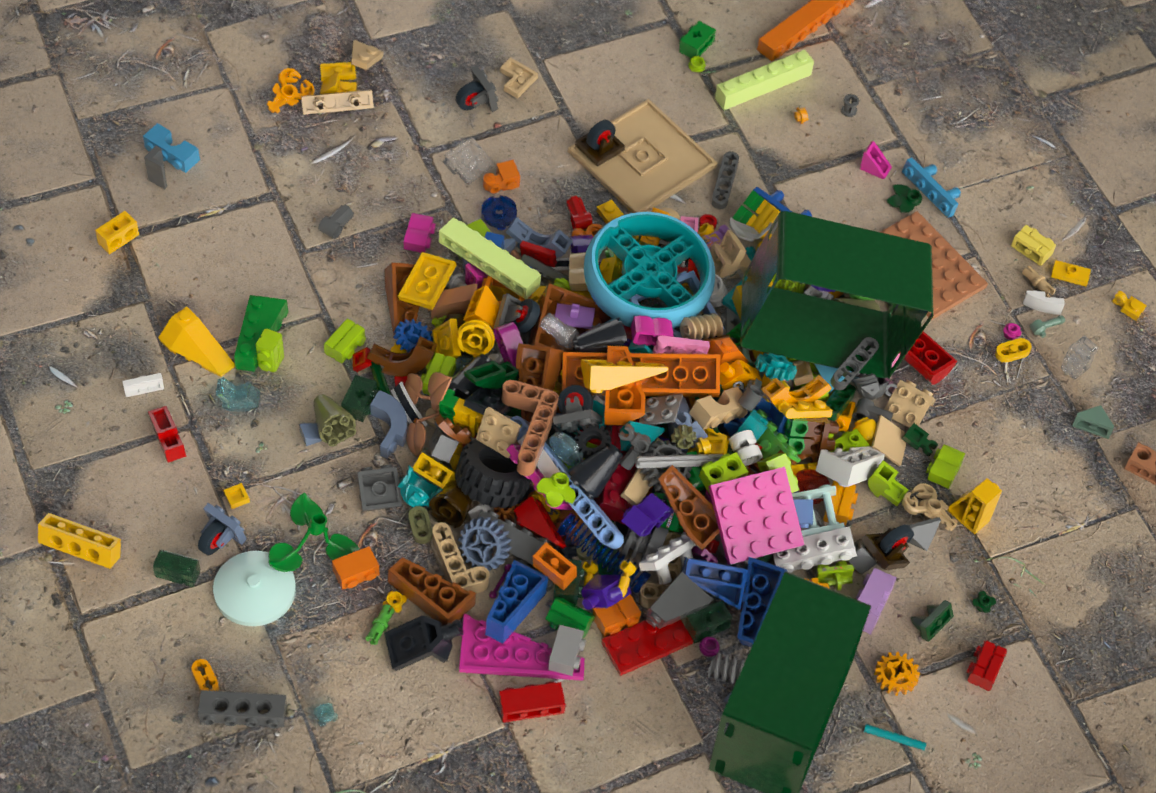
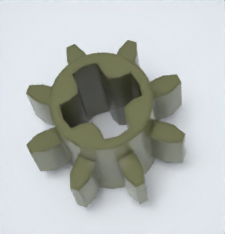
M680 425L674 428V434L671 435L672 442H676V447L681 449H688L694 446V440L697 439L696 432L692 430V426L689 427L687 425Z

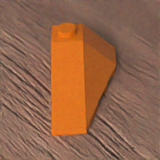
M608 346L607 362L616 365L618 361L632 363V366H634L627 346ZM640 380L606 390L605 425H625L629 421H634L645 415V394L642 391Z

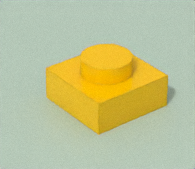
M242 483L223 490L231 510L250 502V498Z

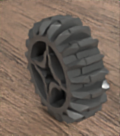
M659 440L656 443H651L648 450L642 456L687 455V453H682V449L676 447V442L670 444L669 440L664 442ZM665 467V470L664 468H643L640 473L645 474L644 480L650 482L648 487L654 485L655 491L661 489L663 494L664 491L658 478L669 467ZM675 467L687 480L690 478L691 474L689 471H691L692 467Z

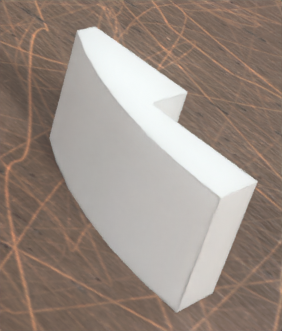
M1026 291L1023 299V305L1054 315H1061L1065 305L1064 298H1048L1045 296V291Z

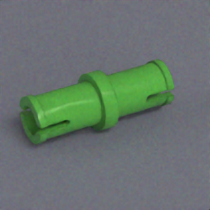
M383 605L378 617L374 618L373 626L365 638L367 642H369L370 638L372 639L370 644L377 645L383 631L387 630L388 622L395 612L393 607L388 611L391 607L390 605Z

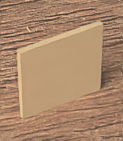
M880 415L872 448L884 453L886 458L901 466L906 442L902 440V437L906 433Z

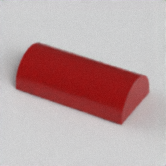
M924 331L904 357V360L932 385L943 380L957 363L955 358Z

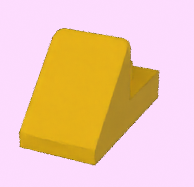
M339 72L322 81L320 94L356 91L357 83L339 81Z

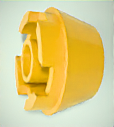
M475 319L467 321L460 326L457 332V342L462 352L465 351L473 355V357H479L480 354L485 355L493 348L495 336L491 326L486 321Z

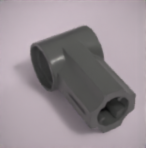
M341 205L330 217L325 216L321 220L318 229L329 237L336 239L341 234L343 227L354 217V212L349 206Z
M757 378L749 380L746 383L743 395L739 399L740 405L749 411H753L764 396L760 380Z
M861 398L858 400L852 417L855 421L868 417L869 419H874L877 423L879 416L882 415L891 422L893 413L876 407L869 399Z

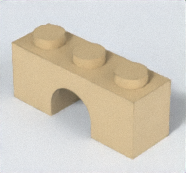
M738 387L725 390L717 402L711 395L697 400L689 414L705 430L710 427L715 428L722 423H729L736 418L741 419L748 411L739 403V399L743 395L742 391Z

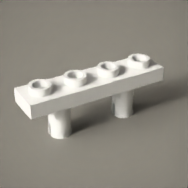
M685 532L681 534V537L669 541L670 544L658 548L656 553L647 555L646 559L639 563L640 570L656 571L659 584L672 582L668 567L669 562L680 556L683 565L684 557L693 558L691 549L695 544L687 537Z

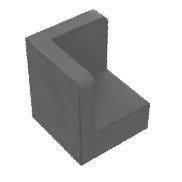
M859 539L854 542L857 556L852 557L848 561L862 575L875 566L877 562L875 557L866 550L862 540Z

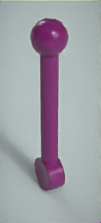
M510 564L505 565L503 575L494 590L489 593L491 599L497 597V591L511 569Z

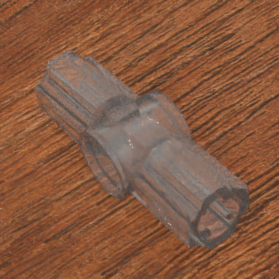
M548 313L540 322L539 327L553 336L555 341L562 347L575 352L572 341H575V336L580 333L572 326L564 324L554 315Z

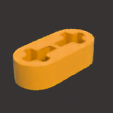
M205 659L194 661L191 669L200 692L201 690L219 691L218 680L209 662ZM198 667L204 669L205 675L202 676L201 672L198 671ZM209 681L213 689L209 690L206 688L205 682Z

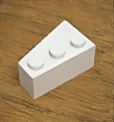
M854 447L845 452H842L841 448L835 449V452H828V450L823 449L820 452L816 471L837 481L843 487H849L869 479L877 466L884 460L885 454L871 447Z

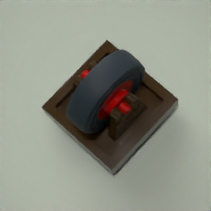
M609 120L599 121L590 129L589 133L575 140V146L597 167L625 151V145L615 136L616 128Z
M907 524L893 529L889 528L885 533L866 534L861 539L865 544L866 550L875 557L879 567L884 570L906 568L910 563L903 553L909 547L908 543L913 538L914 532Z

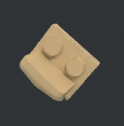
M727 230L720 245L713 243L710 249L714 261L715 274L720 276L721 279L744 275L751 263L742 243L731 230Z

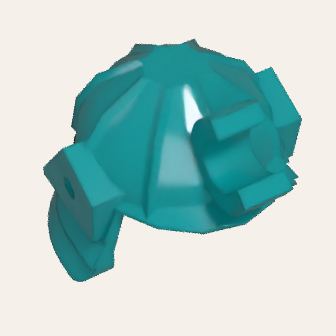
M408 465L407 475L402 477L398 485L401 488V496L404 502L412 507H429L432 497L444 489L429 483L413 471L414 468Z

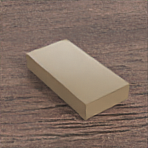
M801 360L793 362L792 365L797 366L795 378H793L795 386L809 383L814 379L809 362Z

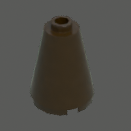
M454 482L432 497L429 507L431 506V514L437 522H443L458 528L464 523L473 500L468 495H465L461 488L459 489L457 483Z

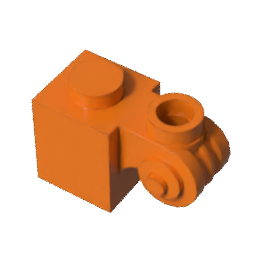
M514 160L497 163L496 176L493 173H487L483 177V188L492 194L498 193L501 189L505 191L520 187V174Z

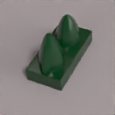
M946 600L940 605H928V617H911L913 625L921 631L922 639L927 642L954 617L952 605Z

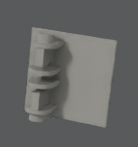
M683 394L647 398L645 402V415L640 417L639 423L657 427V424L675 422Z

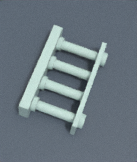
M822 485L819 489L792 493L793 499H824L829 523L827 526L819 527L816 523L813 509V525H809L807 530H801L803 537L845 527L844 523L836 521L831 496L836 495V485Z

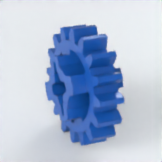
M405 319L404 322H400L397 325L393 338L397 339L396 345H401V350L406 349V352H409L415 347L420 336L433 342L432 331H427L428 326H422L420 321L417 324L414 319L411 322Z

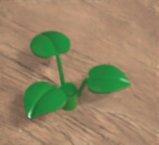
M303 493L293 503L290 510V518L296 525L303 526L307 524L308 530L295 550L287 543L275 544L270 549L268 564L281 572L297 570L303 561L302 557L297 553L310 534L317 536L324 533L325 542L329 544L325 551L331 560L358 551L360 548L350 538L342 534H333L329 540L328 528L325 527L327 517L323 514L318 504L312 501L306 493Z

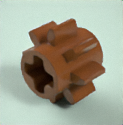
M516 505L506 508H494V512L499 515L498 519L503 522L505 519L514 522V516H517L514 512Z

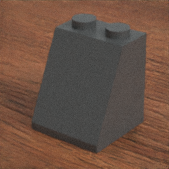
M681 572L644 616L647 617L646 621L651 626H657L660 629L704 610L713 599Z

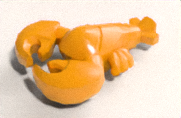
M291 68L282 70L278 77L281 88L278 83L274 85L272 91L276 94L274 101L267 102L268 110L272 113H279V107L285 104L294 106L299 100H302L301 96L314 95L315 89L313 84L306 79L303 80L307 88L301 83L300 93H298L296 86L287 83L298 82V79H301V75Z

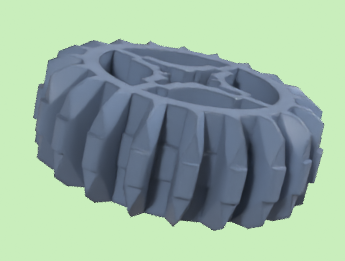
M481 516L470 520V523L464 525L465 529L461 530L460 534L462 536L458 539L462 544L458 548L464 551L461 553V556L467 557L465 563L472 562L471 568L482 566L487 568L488 571L492 570V568L497 569L505 563V559L510 555L507 551H510L512 548L507 543L511 542L512 539L506 538L509 531L504 532L502 530L504 528L503 524L498 526V520L492 521L491 517L484 519ZM477 530L478 534H476V541L473 542V536L475 531ZM497 546L496 554L492 557L493 547Z

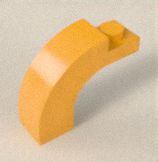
M818 375L804 387L795 391H788L786 386L777 378L761 390L765 397L776 407L777 402L780 400H785L787 403H798V401L815 402V400H818L832 388L826 380Z

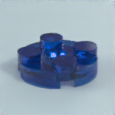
M492 196L482 204V220L487 225L498 230H505L506 227L510 226L513 219L517 217L516 203L507 196H500V198ZM496 210H502L503 212L501 214L496 213Z

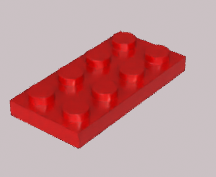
M645 620L603 638L601 643L619 675L622 676L692 645L693 639L681 620L660 629L657 626H651Z

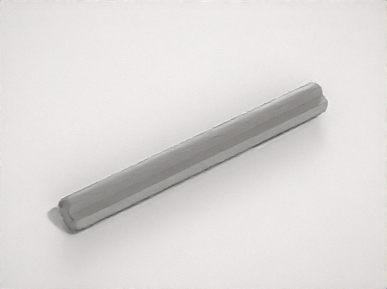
M723 455L638 456L635 459V465L637 468H665L671 465L674 467L703 466L710 461L714 463Z

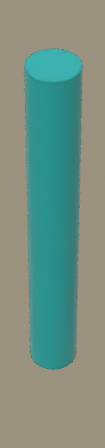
M868 724L865 725L864 732L925 751L926 742Z

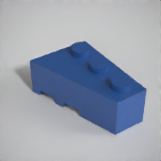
M684 557L682 572L703 590L737 609H741L748 573L747 569Z

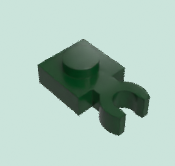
M915 423L912 424L902 437V440L915 450L921 447L927 456L933 453L929 446L933 449H936L938 446L936 441L928 440L929 434Z

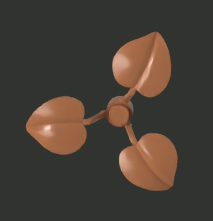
M439 372L433 373L429 379V396L420 393L423 383L417 374H408L405 383V389L414 405L418 402V398L430 400L432 409L436 411L434 414L418 419L416 424L410 423L408 426L406 442L408 448L416 457L420 456L426 439V430L421 422L439 415V403L443 400L452 380V377Z

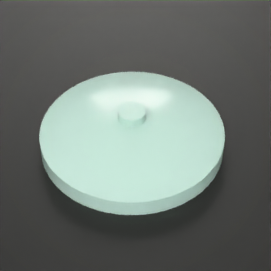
M248 551L240 553L226 561L217 572L213 584L214 599L220 612L232 622L244 626L266 625L283 616L292 605L296 593L293 572H281L272 568L268 564L269 552Z

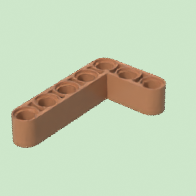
M507 380L503 384L502 402L507 406L534 413L519 451L517 462L518 473L523 476H529L536 469L553 423V416L557 413L559 396L552 390L515 380Z

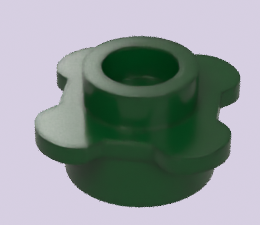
M980 591L978 597L973 599L972 604L978 611L989 613L991 606L996 604V599L987 595L985 591Z

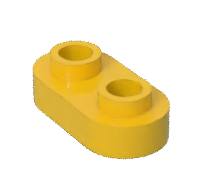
M1024 338L1004 342L997 346L995 357L1005 363L1021 359L1030 354L1032 345Z

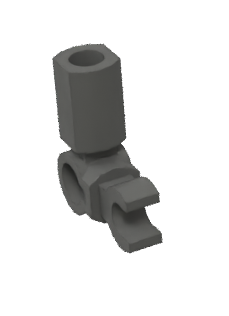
M626 424L624 429L629 434L621 431L619 437L624 441H630V444L633 446L621 459L620 464L627 470H630L635 465V459L638 456H642V453L648 450L651 440L647 435L640 434L639 432L636 433L632 425Z

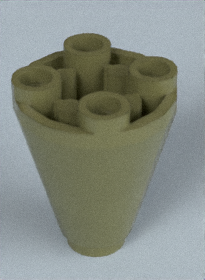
M321 394L314 399L313 406L318 433L323 442L333 447L356 434L355 419L347 410L327 395Z

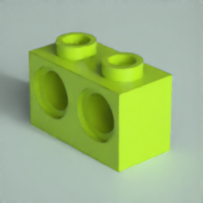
M737 452L731 455L727 453L714 463L710 461L704 464L699 477L710 494L709 485L745 477L748 474V470ZM727 466H732L735 470H729ZM710 474H714L718 478L714 479L710 476Z

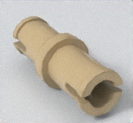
M1027 266L1023 270L1022 275L1032 282L1034 288L1045 291L1046 297L1049 298L1050 295L1052 296L1055 293L1056 289L1045 280L1046 278L1043 275H1039L1031 266Z

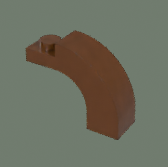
M420 336L411 351L400 354L389 351L374 343L367 359H370L375 364L384 366L382 370L384 374L399 377L408 376L410 373H418L427 366L437 344Z

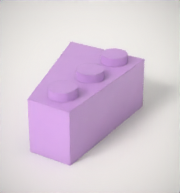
M874 568L871 574L866 575L863 582L865 587L863 590H859L856 600L871 605L863 630L868 634H872L897 578Z

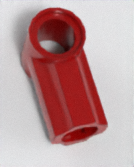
M572 196L566 201L571 215L573 230L576 228L587 229L588 226L593 224L591 214L586 211L581 197Z

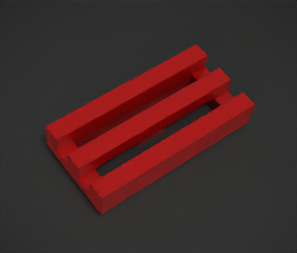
M522 240L520 244L521 257L523 254L529 255L548 266L555 267L557 264L555 250Z

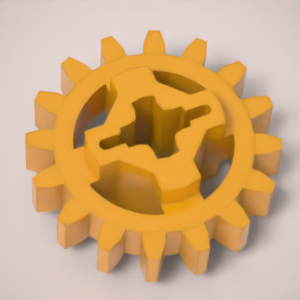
M897 651L895 656H893L891 652H888L887 658L882 655L880 661H877L874 675L877 676L875 681L876 683L881 682L880 688L886 687L888 694L894 691L895 696H898L899 691H901L903 695H906L908 690L912 692L914 686L918 684L920 672L917 669L919 666L918 664L913 665L914 659L908 660L906 653L900 656L899 651Z

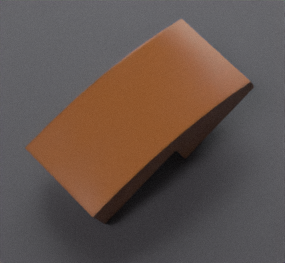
M441 414L434 419L441 430L456 441L466 445L472 441L470 437L473 435L466 426L462 428L459 423L454 426L448 417L444 419Z

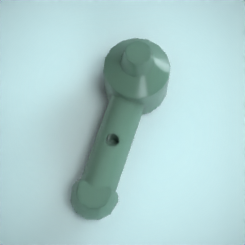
M1059 315L1044 322L1040 319L1036 320L1030 325V329L1034 335L1044 338L1046 336V328L1063 324L1065 317Z

